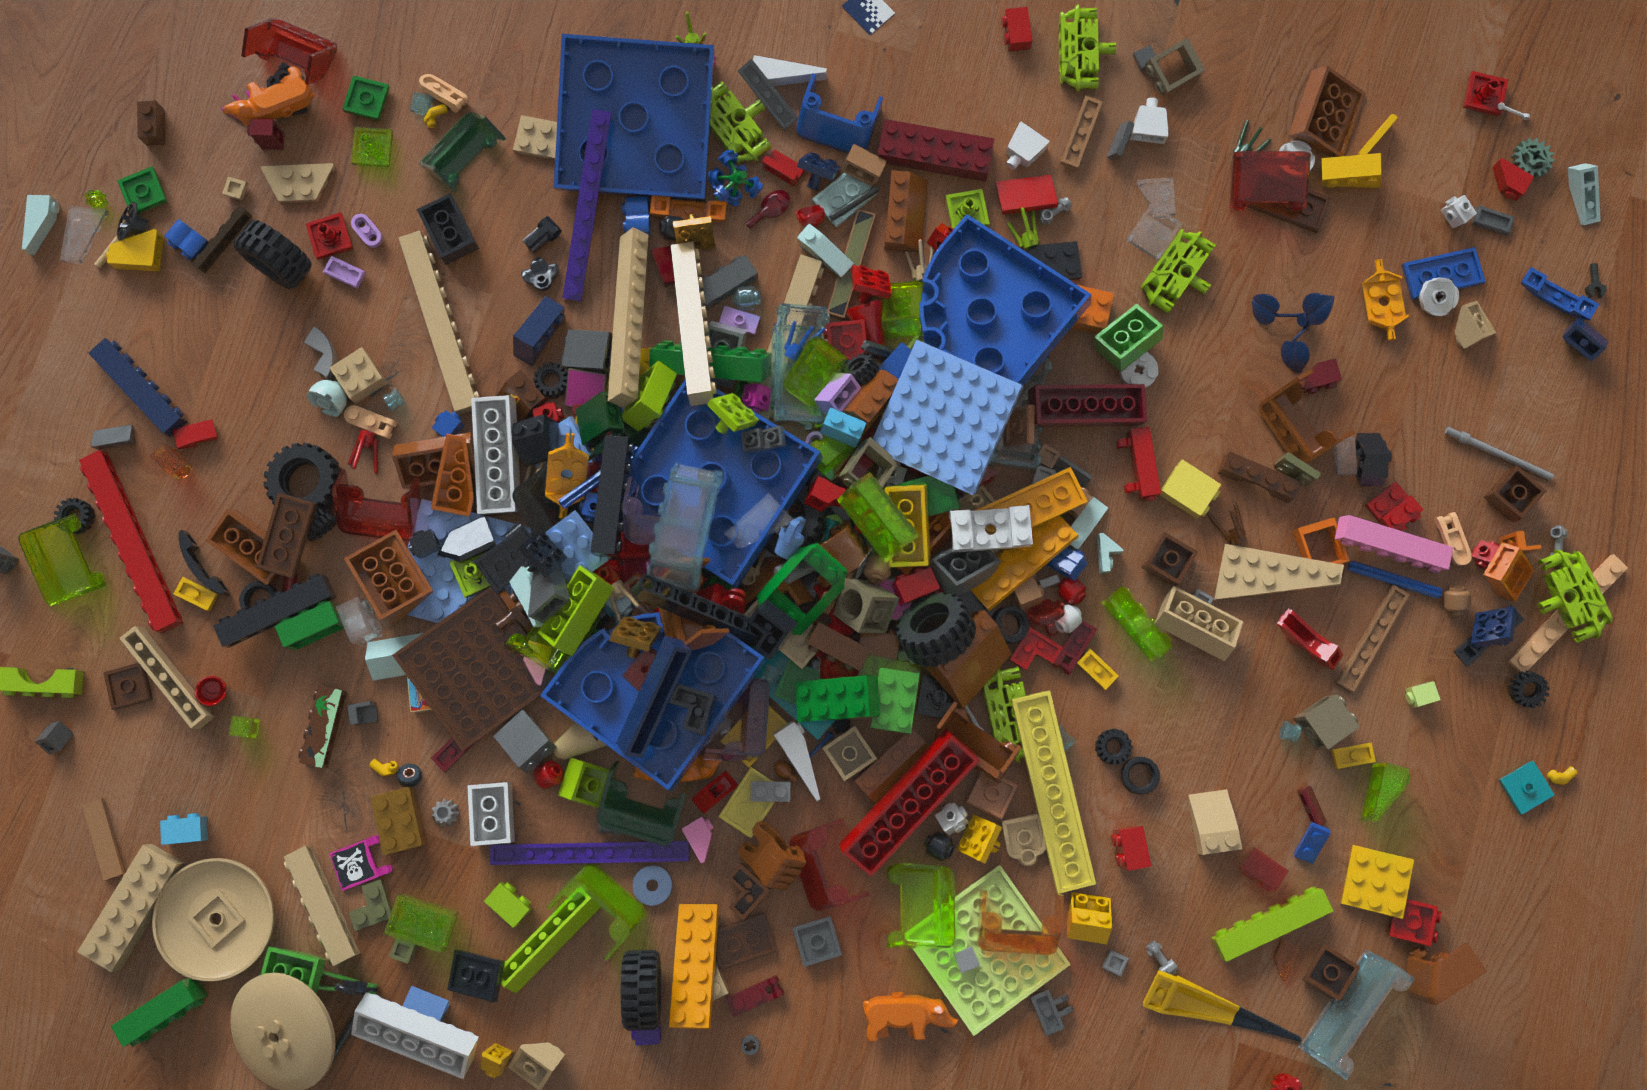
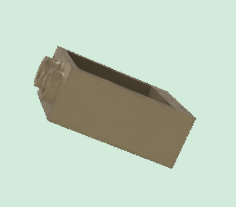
M1188 38L1154 56L1145 63L1147 74L1153 78L1155 88L1162 96L1205 71ZM1178 50L1190 74L1169 85L1157 61Z
M869 437L860 442L838 477L843 480L847 487L856 491L858 496L869 501L879 495L899 461L893 459L891 454ZM863 453L882 468L870 488L851 472Z

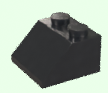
M544 414L513 423L512 442L524 466L527 467L548 461V452L557 449L558 423Z

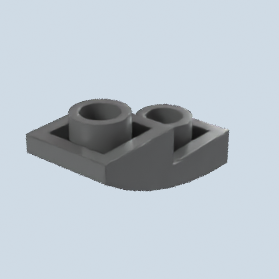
M780 425L764 430L757 428L741 433L743 452L763 451L786 446L784 427Z

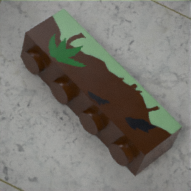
M320 685L315 690L313 697L315 701L314 707L311 708L308 716L310 720L309 726L305 729L303 735L305 739L304 746L300 748L298 758H300L299 763L328 768L347 691Z

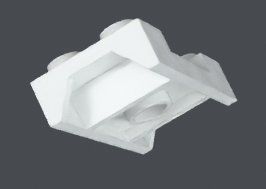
M1029 505L977 511L957 510L950 511L949 513L952 529V552L1022 548L1033 545ZM993 525L996 529L995 534H987L985 526Z

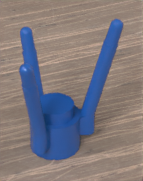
M793 321L787 343L784 346L786 350L784 355L798 362L826 330L824 327L803 349L802 346L814 327L811 326L799 345L794 342L791 345L796 327V321Z

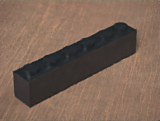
M605 435L590 551L594 556L619 558V552H622L623 549L621 534L625 531L623 517L628 508L626 494H629L630 483L628 482V476L632 473L630 459L631 455H634L635 450L634 443L629 437Z
M319 574L312 575L308 578L309 581L303 584L301 582L290 586L291 589L286 592H276L272 595L273 598L269 600H259L254 603L255 606L248 609L246 607L238 610L235 616H226L219 619V623L213 625L222 647L230 648L275 627V625L280 624V620L286 617L293 618L301 610L307 608L311 610L317 607L316 604L321 601H330L336 598L328 577Z

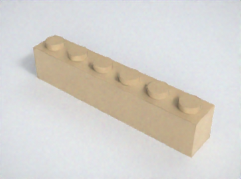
M134 626L120 637V640L190 728L201 729L215 717L207 706L200 704L196 699L195 690L145 628Z
M312 845L304 846L284 856L285 868L293 876V886L297 891L299 890L302 896L300 898L301 903L310 914L309 921L318 932L317 939L319 943L325 947L327 961L335 966L360 954Z

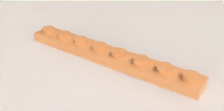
M1613 554L1592 573L1602 594L1628 567ZM1558 609L1507 660L1518 673L1528 671L1568 630Z

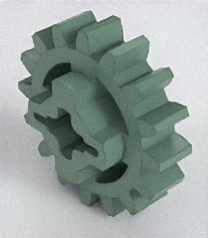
M1528 138L1525 142L1519 143L1513 150L1515 153L1511 158L1515 160L1512 164L1538 179L1540 176L1543 177L1552 168L1551 164L1555 160L1550 157L1554 152L1548 151L1551 146L1545 147V141L1538 143V138H1535L1533 141Z

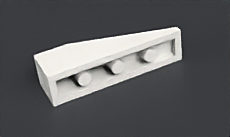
M756 55L753 58V61L773 86L809 82L812 73L816 75V81L826 80L827 68Z
M790 721L772 734L814 799L818 801L820 796L806 741L802 735L805 731L799 722L795 724L794 721Z

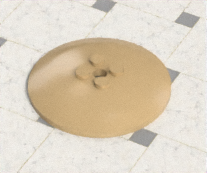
M211 858L194 862L175 873L168 880L156 900L152 918L156 946L164 960L174 970L186 977L199 981H219L231 978L252 966L266 949L274 927L275 913L273 900L260 876L240 862L224 858ZM215 913L221 915V922L219 924H215L212 920Z
M281 973L259 975L240 989L232 1005L230 1023L235 1047L248 1069L262 1082L278 1090H305L319 1082L329 1071L334 1059L335 1033L329 1013L316 993L300 980ZM274 1033L277 1034L279 1040L274 1037Z

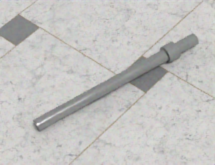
M1451 427L1445 429V434L1456 438L1462 444L1474 446L1549 481L1554 477V474L1470 437L1469 433L1459 432Z

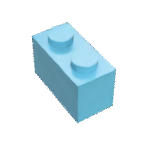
M830 407L820 433L856 448L866 422Z
M200 813L187 814V818L180 819V815L167 816V820L160 821L161 845L208 840L207 816L200 817Z

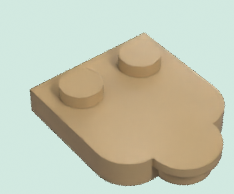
M1038 814L1002 820V830L1008 855L1018 859L1024 866L1033 865L1037 861V855L1042 854L1046 849Z

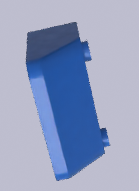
M812 73L799 113L796 127L798 136L847 154L850 152L853 144L867 150L882 110L883 97L879 96L873 113L861 111L856 115L855 121L819 110L821 98L818 94L814 93L816 89V75Z

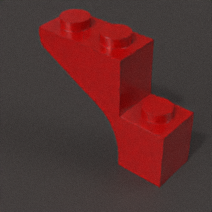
M1290 609L1280 617L1277 625L1287 640L1307 651L1313 661L1333 671L1344 656L1339 646L1319 635L1298 614Z

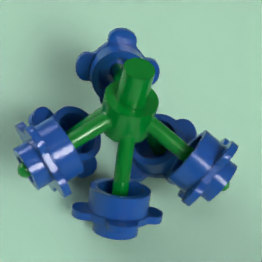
M726 150L718 158V161L722 162L724 167H728L730 174L724 175L722 170L714 167L713 171L708 172V181L711 184V188L715 190L713 195L716 200L724 201L737 207L740 205L739 200L743 197L738 190L740 184H745L744 189L750 194V198H755L756 194L760 193L763 184L759 182L758 177L746 180V166L743 164L740 166L734 165L738 161V153H734V150ZM728 179L730 183L724 188L722 185Z

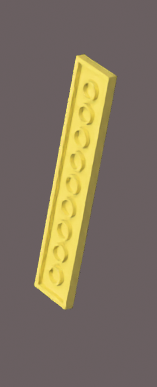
M1048 690L1011 699L1056 892L1059 894L1095 885L1094 872L1051 692Z

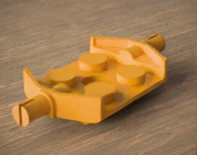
M1377 259L1374 261L1376 272L1362 283L1369 324L1383 328L1384 331L1387 330L1388 341L1396 340L1395 326L1409 317V314H1405L1400 280L1402 276L1385 271L1383 259ZM1379 298H1385L1387 306H1382L1379 303Z
M566 433V444L548 452L545 497L560 506V518H563V511L564 518L567 516L568 507L562 508L558 500L586 481L589 457L586 453L574 447L575 434L571 433V438L570 433ZM568 469L572 472V476L570 478H563L561 472ZM584 495L583 497H581L580 499H578V500H577L576 502H574L573 504L578 503V502H580L581 500H585V495Z

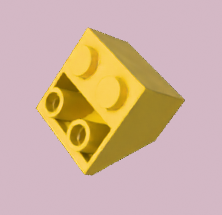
M1071 892L1067 919V938L1107 945L1112 930L1111 898Z

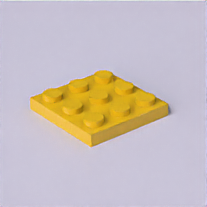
M1352 845L1341 904L1403 919L1414 859Z

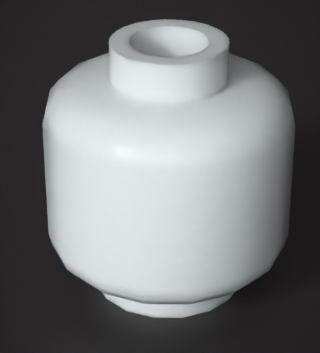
M1064 605L1053 616L1054 627L1061 633L1073 632L1082 623L1080 609L1076 606Z

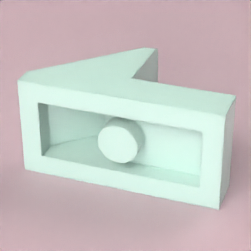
M1099 533L1096 536L1099 574H1107L1111 571L1110 568H1113V559L1109 557V554H1121L1124 550L1104 533Z

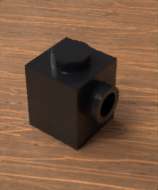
M431 529L425 532L424 530L418 531L409 539L410 545L408 546L413 556L416 555L420 559L439 551L441 548L435 532Z

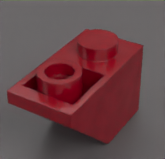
M1336 358L1317 363L1312 367L1313 373L1305 379L1302 387L1304 393L1307 392L1308 395L1319 392L1321 388L1326 390L1336 388L1337 384L1342 381Z

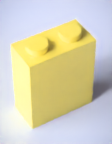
M1182 459L1161 488L1160 496L1197 519L1201 515L1205 516L1210 509L1208 504L1211 500L1215 501L1221 492L1218 490L1221 484Z

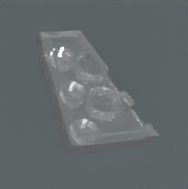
M69 206L60 257L61 261L83 263L92 246L91 241L96 232H99L102 220L109 213L108 210Z
M768 493L736 522L737 527L733 525L724 534L730 540L733 537L735 538L733 543L738 549L756 542L761 535L759 530L764 531L779 508V503ZM783 509L767 535L780 531L781 528L788 526L794 519Z

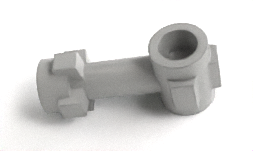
M1067 197L1059 199L1058 207L1041 211L1039 222L1042 225L1051 224L1053 221L1052 217L1063 210L1065 213L1070 210V207H1072L1071 201Z
M1556 525L1550 532V535L1555 538L1554 550L1563 551V539L1567 538L1568 531L1564 526Z
M1154 940L1145 947L1148 950L1149 956L1154 955L1161 964L1160 971L1171 975L1177 973L1178 966L1172 959L1168 961L1160 951L1162 946Z

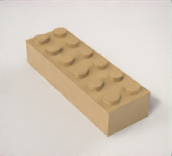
M143 844L77 952L110 972L121 970L152 920L156 900L166 883L186 863L153 844Z

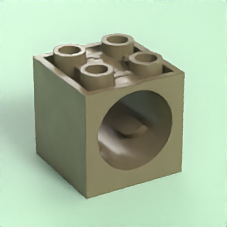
M846 579L845 588L840 594L833 615L858 633H886L899 598L878 583H872L868 580Z
M1337 694L1324 696L1294 717V720L1316 751L1330 749L1360 728L1357 723V717L1348 711L1345 700Z

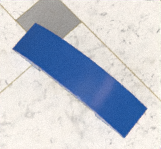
M1532 267L1529 268L1521 284L1530 293L1564 313L1588 321L1592 318L1599 306L1597 302L1584 295L1578 297L1547 280V275Z

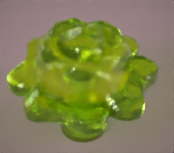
M88 190L84 194L86 204L92 208H104L108 204L107 195L102 194L100 190Z

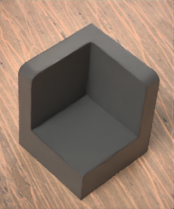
M368 701L347 705L350 725L356 726L378 721L376 702Z
M57 721L49 724L35 740V743L50 755L61 751L72 737L73 732L63 723Z

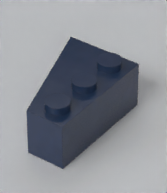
M545 296L513 335V355L533 366L558 326L563 324L566 318L564 315L565 307Z

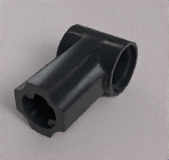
M546 216L538 223L537 228L522 241L531 252L536 253L548 241L551 242L558 238L562 230L549 216Z

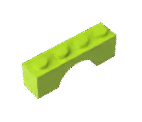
M0 667V691H2V695L15 696V692H22V696L35 697V693H42L41 697H54V694H61L62 698H74V694L82 695L84 671L56 669L50 679L36 684L29 678L26 669Z

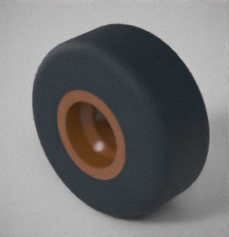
M405 764L399 768L397 778L402 786L414 787L421 781L422 774L417 765Z

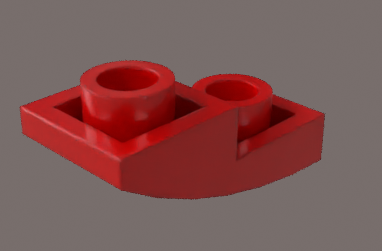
M213 419L190 424L173 431L177 450L195 447L200 442L217 440Z

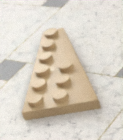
M1225 544L1214 601L1308 588L1338 586L1341 583L1344 565Z

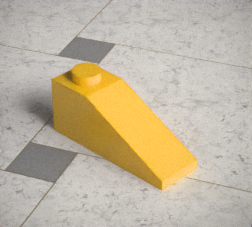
M494 1043L482 1053L481 1069L492 1078L500 1077L513 1051Z

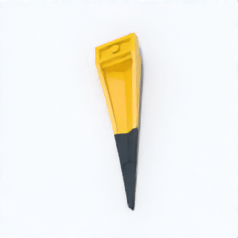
M1158 970L1143 1001V1007L1161 1014L1213 1021L1301 1041L1300 1036L1178 975L1173 976Z

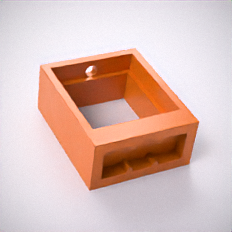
M1335 517L1303 526L1293 531L1302 558L1312 559L1304 535L1327 529L1337 557L1336 561L1330 563L1344 565V563L1350 561L1345 546L1341 544V541L1335 540L1337 530Z
M1502 542L1483 576L1498 597L1516 602L1534 572V568L1521 548Z

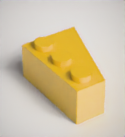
M1381 153L1322 158L1323 186L1328 188H1381Z

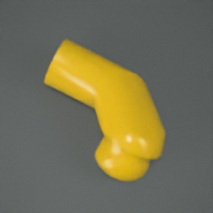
M441 104L428 110L424 117V123L427 124L428 128L436 126L437 122L435 119L438 115L448 112L446 105Z
M373 759L369 764V767L382 777L394 775L399 769L398 763L395 761L382 764L378 760Z
M1570 766L1563 773L1551 770L1547 777L1554 784L1565 785L1578 772Z

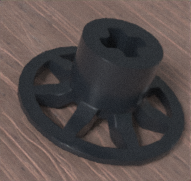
M131 202L125 208L119 220L117 239L120 241L125 239L129 232L138 235L144 233L147 229L148 220L137 215L138 208L136 202Z

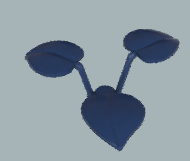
M1310 293L1303 300L1302 307L1304 313L1297 314L1277 313L1280 304L1272 295L1258 294L1253 297V314L1259 323L1264 325L1271 324L1275 320V316L1297 317L1298 325L1303 327L1293 338V342L1285 341L1281 348V357L1286 366L1292 371L1301 373L1310 357L1309 347L1303 341H1297V339L1305 331L1309 330V326L1320 325L1327 320L1334 304V296Z

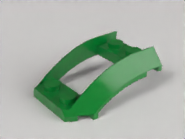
M818 543L800 547L756 595L758 603L760 605L766 599L772 602L798 622L792 634L801 636L845 588L847 569ZM802 559L832 585L829 591L807 615L777 588Z

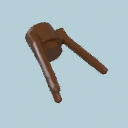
M1236 502L1233 504L1236 517L1233 510H1229L1235 527L1228 530L1229 535L1208 511L1207 516L1225 537L1226 542L1231 541L1232 545H1236L1247 540Z

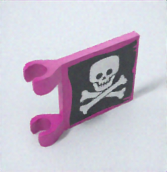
M374 835L329 853L342 891L393 871L391 864L378 869L376 867L370 846L380 843L379 835Z

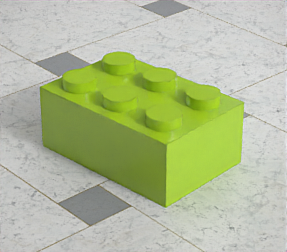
M657 361L639 377L638 399L624 408L622 412L623 421L638 432L644 427H649L655 418L658 419L664 411L662 407L670 398L668 394L675 386L674 380L677 374L660 361Z

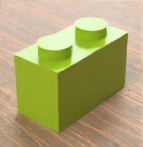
M501 882L484 902L511 927L515 928L533 908L530 906L531 902L522 895L520 897L515 893L516 888L512 884Z

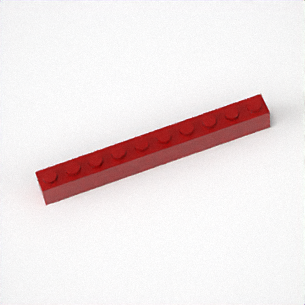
M98 450L79 459L81 464L80 471L89 482L87 484L88 489L96 498L95 504L97 508L102 511L104 516L102 520L105 526L111 531L110 538L119 549L117 552L118 556L127 567L125 572L134 583L133 590L142 601L140 605L150 619L148 620L150 628L153 631L155 630V632L164 633L183 624L182 617L109 454Z

